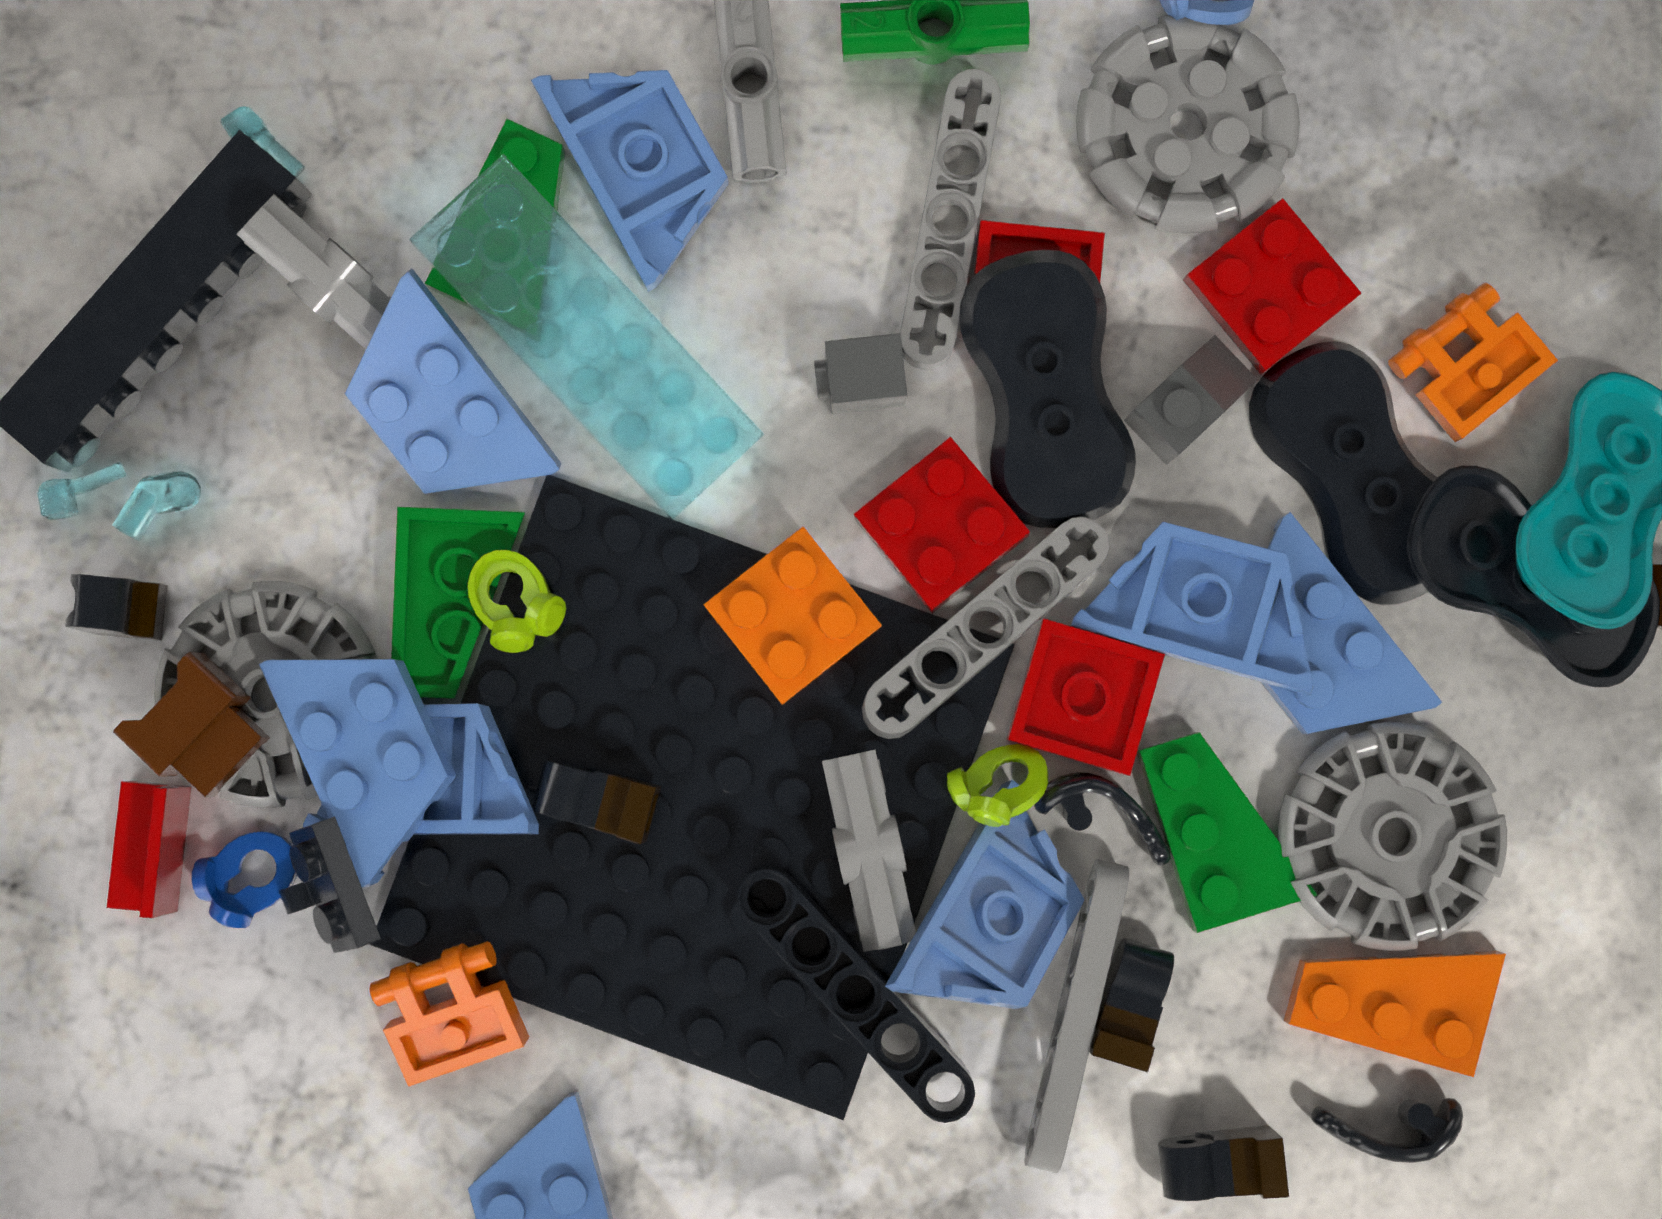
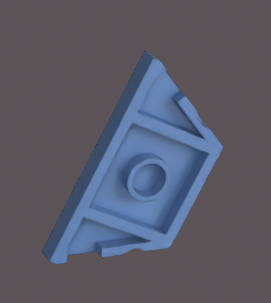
M668 70L638 71L631 76H619L611 72L589 73V79L553 80L551 75H542L532 79L534 88L647 291L649 292L657 288L729 184L724 169Z
M412 268L400 278L345 392L348 399L424 494L552 475L560 470L561 461Z
M1289 512L1281 517L1273 529L1275 533L1267 549L1288 554L1313 679V690L1310 696L1267 683H1261L1302 734H1310L1433 709L1442 703L1440 698L1292 513Z
M1162 522L1144 541L1142 549L1132 560L1125 562L1109 579L1110 583L1085 610L1081 609L1074 616L1071 624L1072 627L1163 653L1166 656L1311 696L1313 690V679L1288 554Z
M395 659L266 660L260 663V668L328 818L335 816L361 887H370L378 883L385 874L382 869L402 842L410 840L423 822L426 809L431 803L441 798L456 777L404 661Z
M478 703L424 705L456 777L441 798L431 803L426 809L423 822L414 834H539V823L489 706ZM322 804L317 814L308 813L303 827L328 819Z
M1010 780L1001 784L997 792L1002 788L1010 789L1017 787L1019 784ZM1026 811L1012 817L1010 824L1006 826L992 827L981 823L978 824L885 987L892 992L1012 1009L1028 1006L1085 899L1071 874L1060 866L1057 850L1045 829L1038 832Z
M579 1091L569 1093L550 1113L521 1137L499 1160L494 1162L468 1187L476 1219H613Z

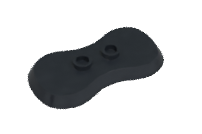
M1058 250L1027 251L1001 258L985 266L973 276L965 288L959 315L963 341L989 385L995 407V433L990 456V475L993 488L1024 524L1039 528H1058L1062 523L1071 518L1085 517L1095 520L1109 513L1120 505L1129 493L1136 466L1133 441L1128 429L1107 396L1101 373V351L1107 321L1106 299L1102 286L1095 273L1084 261L1070 253Z
M1337 341L1310 345L1283 358L1260 378L1251 395L1249 419L1257 443L1263 452L1275 464L1299 482L1311 497L1321 518L1329 560L1357 596L1371 603L1392 605L1410 601L1424 595L1428 591L1419 582L1411 568L1407 554V539L1413 515L1423 495L1438 477L1420 464L1404 443L1397 427L1391 392L1382 370L1363 351L1350 344Z
M1462 465L1448 469L1440 475L1423 495L1413 515L1407 539V554L1411 568L1426 590L1439 601L1452 607L1485 613L1508 621L1528 635L1559 672L1579 684L1591 687H1611L1622 683L1630 677L1647 655L1658 627L1660 597L1654 580L1652 579L1648 601L1641 612L1622 627L1600 629L1570 619L1544 603L1531 592L1522 581L1517 570V532L1524 515L1532 506L1520 490L1500 473L1479 466Z

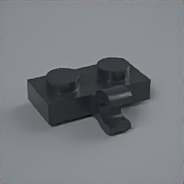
M335 816L290 832L289 835L293 846L290 848L291 863L297 876L303 882L279 890L287 915L316 905L313 909L315 927L322 940L327 944H331L334 953L358 949L381 939Z

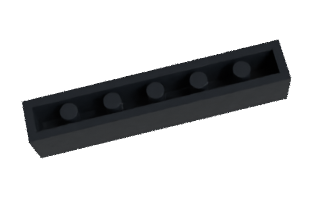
M239 129L0 400V427L47 466L69 472L73 467H79L86 463L98 450L101 443L99 437L114 420L126 417L135 409L142 397L140 390L156 372H164L178 360L183 351V341L197 325L202 326L209 323L220 312L225 301L223 296L239 278L249 277L262 264L264 259L249 248L237 233L273 194L278 196L301 218L307 208L306 202L313 194L292 173Z

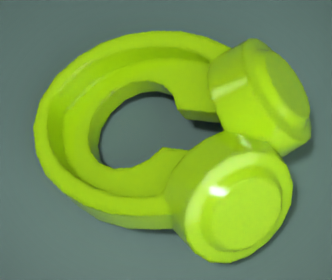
M495 550L487 553L475 563L470 572L468 580L470 602L476 615L491 630L490 644L494 648L509 653L527 651L533 646L535 635L548 637L554 634L562 624L566 612L565 601L561 597L550 593L545 577L538 567L518 552ZM514 572L521 576L523 591L520 597L527 607L524 619L515 618L507 605H498L491 600L489 594L490 585L499 574Z
M1020 744L1005 745L987 751L972 764L967 772H964L962 766L947 774V787L956 805L964 812L967 811V814L974 818L975 821L992 827L1006 826L1010 824L1012 817L1030 809L1043 796L1048 786V768L1045 759L1039 751ZM1018 762L1027 767L1029 771L1028 776L1021 785L1010 789L1002 788L993 797L981 796L993 785L994 772L1003 764Z

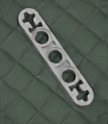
M967 69L957 73L950 80L944 99L900 331L903 358L911 366L921 370H933L942 366L950 358L957 338L960 305L967 284L1001 103V89L997 80L988 72L980 69ZM969 88L979 89L980 100L989 103V105H979L973 131L961 129L965 102L955 99V97H965ZM948 125H952L957 129L949 130ZM985 131L986 136H982L977 132ZM965 145L972 148L979 159L978 167L968 175L951 173L944 163V155L951 147ZM945 204H953L960 207L967 216V227L957 235L940 233L932 222L933 213L939 207ZM933 264L948 266L956 276V286L950 293L943 296L930 294L921 283L922 272ZM916 302L931 310H952L951 317L941 312L938 314L935 337L945 340V345L934 346L931 355L919 353V343L910 340V334H921L927 311H915L913 307Z
M1085 517L1071 518L1062 523L876 681L868 690L862 706L863 720L869 730L877 736L887 739L900 738L909 733L1092 576L1107 558L1110 545L1104 528L1096 521ZM1069 535L1075 541H1079L1083 537L1089 539L1092 546L1087 554L1091 560L1088 561L1082 555L1077 556L1060 573L1057 566L1053 563L1065 553L1071 544L1067 536ZM1047 553L1050 561L1042 557V555ZM1033 571L1044 576L1050 587L1048 599L1034 604L1022 599L1016 590V580L1019 575L1024 572ZM1062 575H1064L1065 577H1067V578H1069V579H1071V580L1066 583V582L1064 581ZM979 611H989L996 614L1003 623L1004 632L1002 638L995 643L986 644L979 642L973 637L969 629L971 616ZM932 651L948 653L956 662V677L946 684L931 682L922 672L921 663L924 656ZM904 672H908L916 689L930 697L931 700L923 704L919 693H917L907 701L902 710L905 721L900 723L894 717L882 721L877 716L882 705L878 696L884 693L887 698L892 700L900 695L909 685V682L900 676Z
M1096 859L1092 866L1028 1132L1024 1158L1025 1166L1058 1173L1061 1169L1129 881L1128 866Z

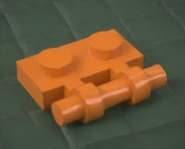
M1486 282L1482 283L1469 295L1460 293L1445 306L1446 314L1426 330L1417 328L1403 340L1404 348L1388 360L1390 369L1401 379L1407 378L1419 367L1426 369L1433 380L1417 392L1415 396L1454 442L1467 436L1558 361L1518 312L1499 326L1493 322L1486 312L1500 301V296ZM1462 332L1466 333L1476 345L1454 362L1443 347Z
M486 941L469 948L463 943L442 951L441 958L419 966L413 962L405 963L392 968L388 977L371 982L369 990L373 1002L377 1006H382L396 1001L403 1015L390 1020L383 1029V1032L408 1087L524 1047L530 1036L506 981L503 980L482 988L476 976V972L493 967L497 963L496 953L490 942ZM448 982L455 998L430 1006L425 990Z

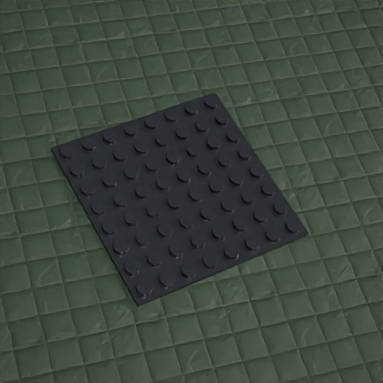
M546 475L518 553L525 556L538 567L545 577L550 593L561 597L565 601V617L554 634L548 637L535 635L533 646L527 651L518 653L503 652L494 648L490 644L491 630L488 629L460 704L478 703L489 706L531 807L545 759L585 769L591 767L660 785L661 789L647 841L640 845L617 838L612 834L555 819L535 811L533 812L539 823V834H413L408 841L376 926L381 939L370 943V945L424 964L441 958L442 951L463 943L469 948L488 941L494 948L497 963L493 967L476 972L482 987L505 980L514 999L844 1121L868 1052L745 920L738 907L737 896L739 887L749 872L757 867L772 865L782 868L795 879L879 972L889 980L904 954L907 943L881 950L863 951L854 918V906L849 884L844 885L838 861L832 828L836 827L822 761L876 750L885 784V796L889 814L895 815L907 868V871L902 873L915 924L957 807L948 791L947 774L961 766L964 772H967L971 767L1015 644L1012 643L909 733L900 738L892 739L877 736L869 730L863 720L862 706L868 690L876 681L948 620L850 584L881 623L882 627L782 705L704 606L707 601L765 557L766 553L555 476ZM510 572L498 605H507L515 618L524 619L527 607L520 597L523 591V581L519 574ZM969 628L973 637L979 642L988 644L1000 640L997 637ZM932 651L924 656L921 663L922 672L931 682L946 684L956 677V662L948 653ZM904 672L900 676L909 682L907 689L892 700L887 698L884 693L878 696L882 705L877 716L882 721L890 717L896 718L900 723L905 721L902 710L907 701L917 693H919L923 704L931 700L930 697L916 689L908 672ZM761 879L750 888V901L760 912H776L786 902L785 890L775 880ZM806 927L798 931L794 936L793 946L797 954L802 958L816 960L827 953L830 947V939L821 929ZM859 975L848 976L841 981L837 988V995L841 1002L854 1008L868 1003L874 992L872 983Z

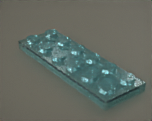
M504 154L409 239L420 254L672 521L763 437L764 433Z

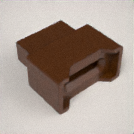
M188 652L177 663L176 684L141 720H122L113 730V733L159 777H172L180 773L204 797H215L226 782L262 744H265L270 739L241 710L251 697L206 654Z

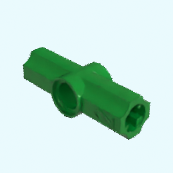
M887 0L840 3L843 62L915 58L923 64L937 65L958 55L1027 52L1029 48L1030 16L1029 2L1027 0ZM934 18L945 22L950 31L945 35L933 37L923 33L918 25L924 20Z

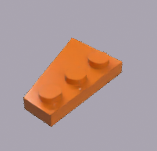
M1486 951L1475 952V954H1419L1408 957L1378 958L1374 956L1299 960L1283 1021L1289 1025L1474 1077L1506 953Z

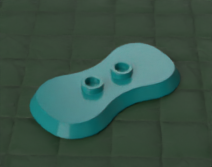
M1619 372L1597 375L1590 379L1575 396L1569 421V451L1563 471L1550 490L1539 498L1526 512L1519 524L1516 539L1517 570L1522 581L1531 592L1550 607L1581 624L1600 629H1613L1622 627L1633 620L1648 601L1653 574V542L1662 520V390L1638 377Z

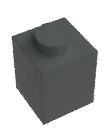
M901 333L825 341L826 359L815 360L814 369L818 398L830 397L832 414L906 405L907 387Z

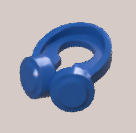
M253 832L239 836L228 843L215 857L200 858L194 863L191 880L195 895L200 900L210 902V916L223 926L230 928L249 927L255 913L263 911L281 900L279 890L293 886L297 877L290 859V848L293 845L286 838L270 832ZM263 850L274 858L276 874L269 884L263 887L248 885L236 894L228 892L229 881L242 872L243 860L250 852Z

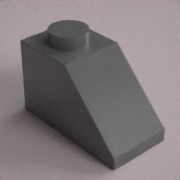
M1214 335L1146 397L1124 421L1167 465L1213 424L1258 379Z

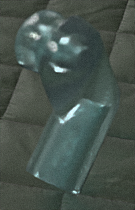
M183 471L145 476L137 484L112 526L140 541L157 514L187 511L194 508L200 499L201 486L193 475Z

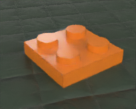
M804 526L704 604L782 705L882 627L881 623Z

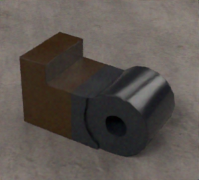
M71 574L70 582L75 590V604L73 611L66 618L65 627L102 636L162 641L168 585L126 578Z
M545 759L532 809L537 813L612 834L617 838L641 845L647 841L661 786L591 767L585 769Z
M1123 938L1120 941L1107 974L1089 1051L1091 1055L1148 1073L1155 1050L1152 1044L1163 1010L1161 1005L1166 996L1173 973L1174 954L1172 952L1127 938Z
M1270 1126L1195 1132V1135L1172 1137L1158 1143L1163 1195L1167 1199L1201 1201L1216 1197L1260 1195L1263 1199L1289 1197L1283 1138Z

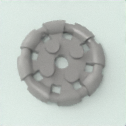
M1164 15L1158 18V24L1143 30L1136 25L1124 32L1099 55L1091 67L1094 77L1089 88L1081 90L1077 105L1076 131L1080 153H1087L1093 168L1089 175L1097 188L1110 203L1128 217L1133 218L1134 214H1137L1155 222L1154 229L1186 234L1213 231L1218 229V223L1233 217L1237 221H1241L1253 214L1272 197L1284 181L1285 175L1281 171L1287 158L1295 156L1299 138L1300 121L1297 98L1295 93L1288 94L1282 76L1286 74V70L1278 57L1262 40L1247 29L1243 28L1241 33H1238L1222 25L1201 23L1186 17L1176 20L1170 15ZM1165 48L1171 64L1154 70L1150 60V53ZM1207 48L1229 57L1225 68L1212 60L1202 61ZM1116 87L1133 94L1128 108L1114 103V99L1111 98ZM1259 88L1265 105L1249 112V107L1243 94ZM1180 111H1188L1195 114L1202 123V135L1192 140L1178 137L1171 128V116ZM1124 139L1130 157L1116 159L1110 144ZM1248 144L1263 150L1259 162L1252 163L1240 157ZM1151 175L1164 182L1173 184L1167 200L1145 191ZM1218 180L1224 195L1210 199L1203 192L1202 187Z
M284 581L253 582L252 589L234 593L229 588L214 595L193 610L178 626L182 632L172 649H164L155 679V704L176 684L177 663L188 652L200 653L203 646L207 645L217 651L211 660L251 697L241 710L270 737L220 789L219 797L221 799L248 807L276 808L284 807L287 799L303 795L305 799L310 800L318 796L278 706L272 711L263 712L255 706L252 700L254 684L264 677L259 664L266 660L371 659L370 656L376 654L369 638L353 616L338 603L330 606L316 598L317 591ZM257 613L261 632H254L243 636L240 625L242 617ZM303 619L317 627L308 643L292 635L296 626ZM292 755L295 772L283 775L277 773L273 757Z
M1405 722L1369 723L1367 731L1351 736L1344 731L1332 737L1318 747L1297 770L1301 778L1292 795H1284L1280 809L1278 841L1281 844L1282 857H1289L1296 878V880L1291 881V884L1301 899V904L1326 929L1332 931L1336 927L1351 935L1352 943L1366 948L1383 951L1412 950L1418 948V942L1432 937L1442 941L1457 933L1469 924L1489 900L1484 895L1494 876L1501 878L1507 851L1506 819L1504 814L1498 815L1492 793L1497 790L1489 775L1480 763L1454 741L1448 745L1433 737L1434 731L1432 729L1417 724ZM1376 755L1379 758L1383 773L1364 776L1360 759ZM1422 760L1436 766L1435 777L1432 783L1415 776ZM1324 788L1341 795L1333 808L1331 816L1315 808ZM1467 802L1473 821L1457 828L1450 807ZM1391 818L1402 820L1407 825L1410 835L1405 849L1397 854L1387 853L1379 842L1380 828ZM1326 846L1327 854L1336 866L1318 871L1311 850ZM1458 857L1470 864L1461 884L1448 878L1456 865ZM1310 884L1318 896L1314 897L1307 885ZM1357 889L1374 896L1369 907L1363 913L1349 906ZM1423 893L1427 905L1425 907L1426 913L1410 917L1405 899Z

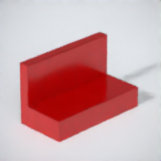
M121 781L106 908L140 911L139 917L156 918L178 912L191 786Z

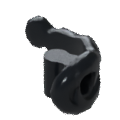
M1085 772L1060 776L1048 783L1045 793L1034 804L1037 812L1046 815L1056 805L1061 803L1064 819L1074 830L1082 831L1087 829L1092 823V813L1084 803L1083 794L1094 793L1102 795L1111 800L1128 817L1143 840L1153 862L1157 866L1169 863L1171 858L1170 852L1146 812L1121 787L1102 776Z
M1454 1098L1444 1099L1436 1116L1428 1105L1414 1100H1406L1398 1108L1399 1119L1404 1124L1413 1127L1420 1137L1408 1143H1388L1355 1129L1326 1108L1318 1106L1314 1108L1311 1114L1315 1125L1341 1142L1380 1159L1406 1163L1429 1161L1442 1154L1455 1142L1461 1131L1463 1120L1462 1106Z

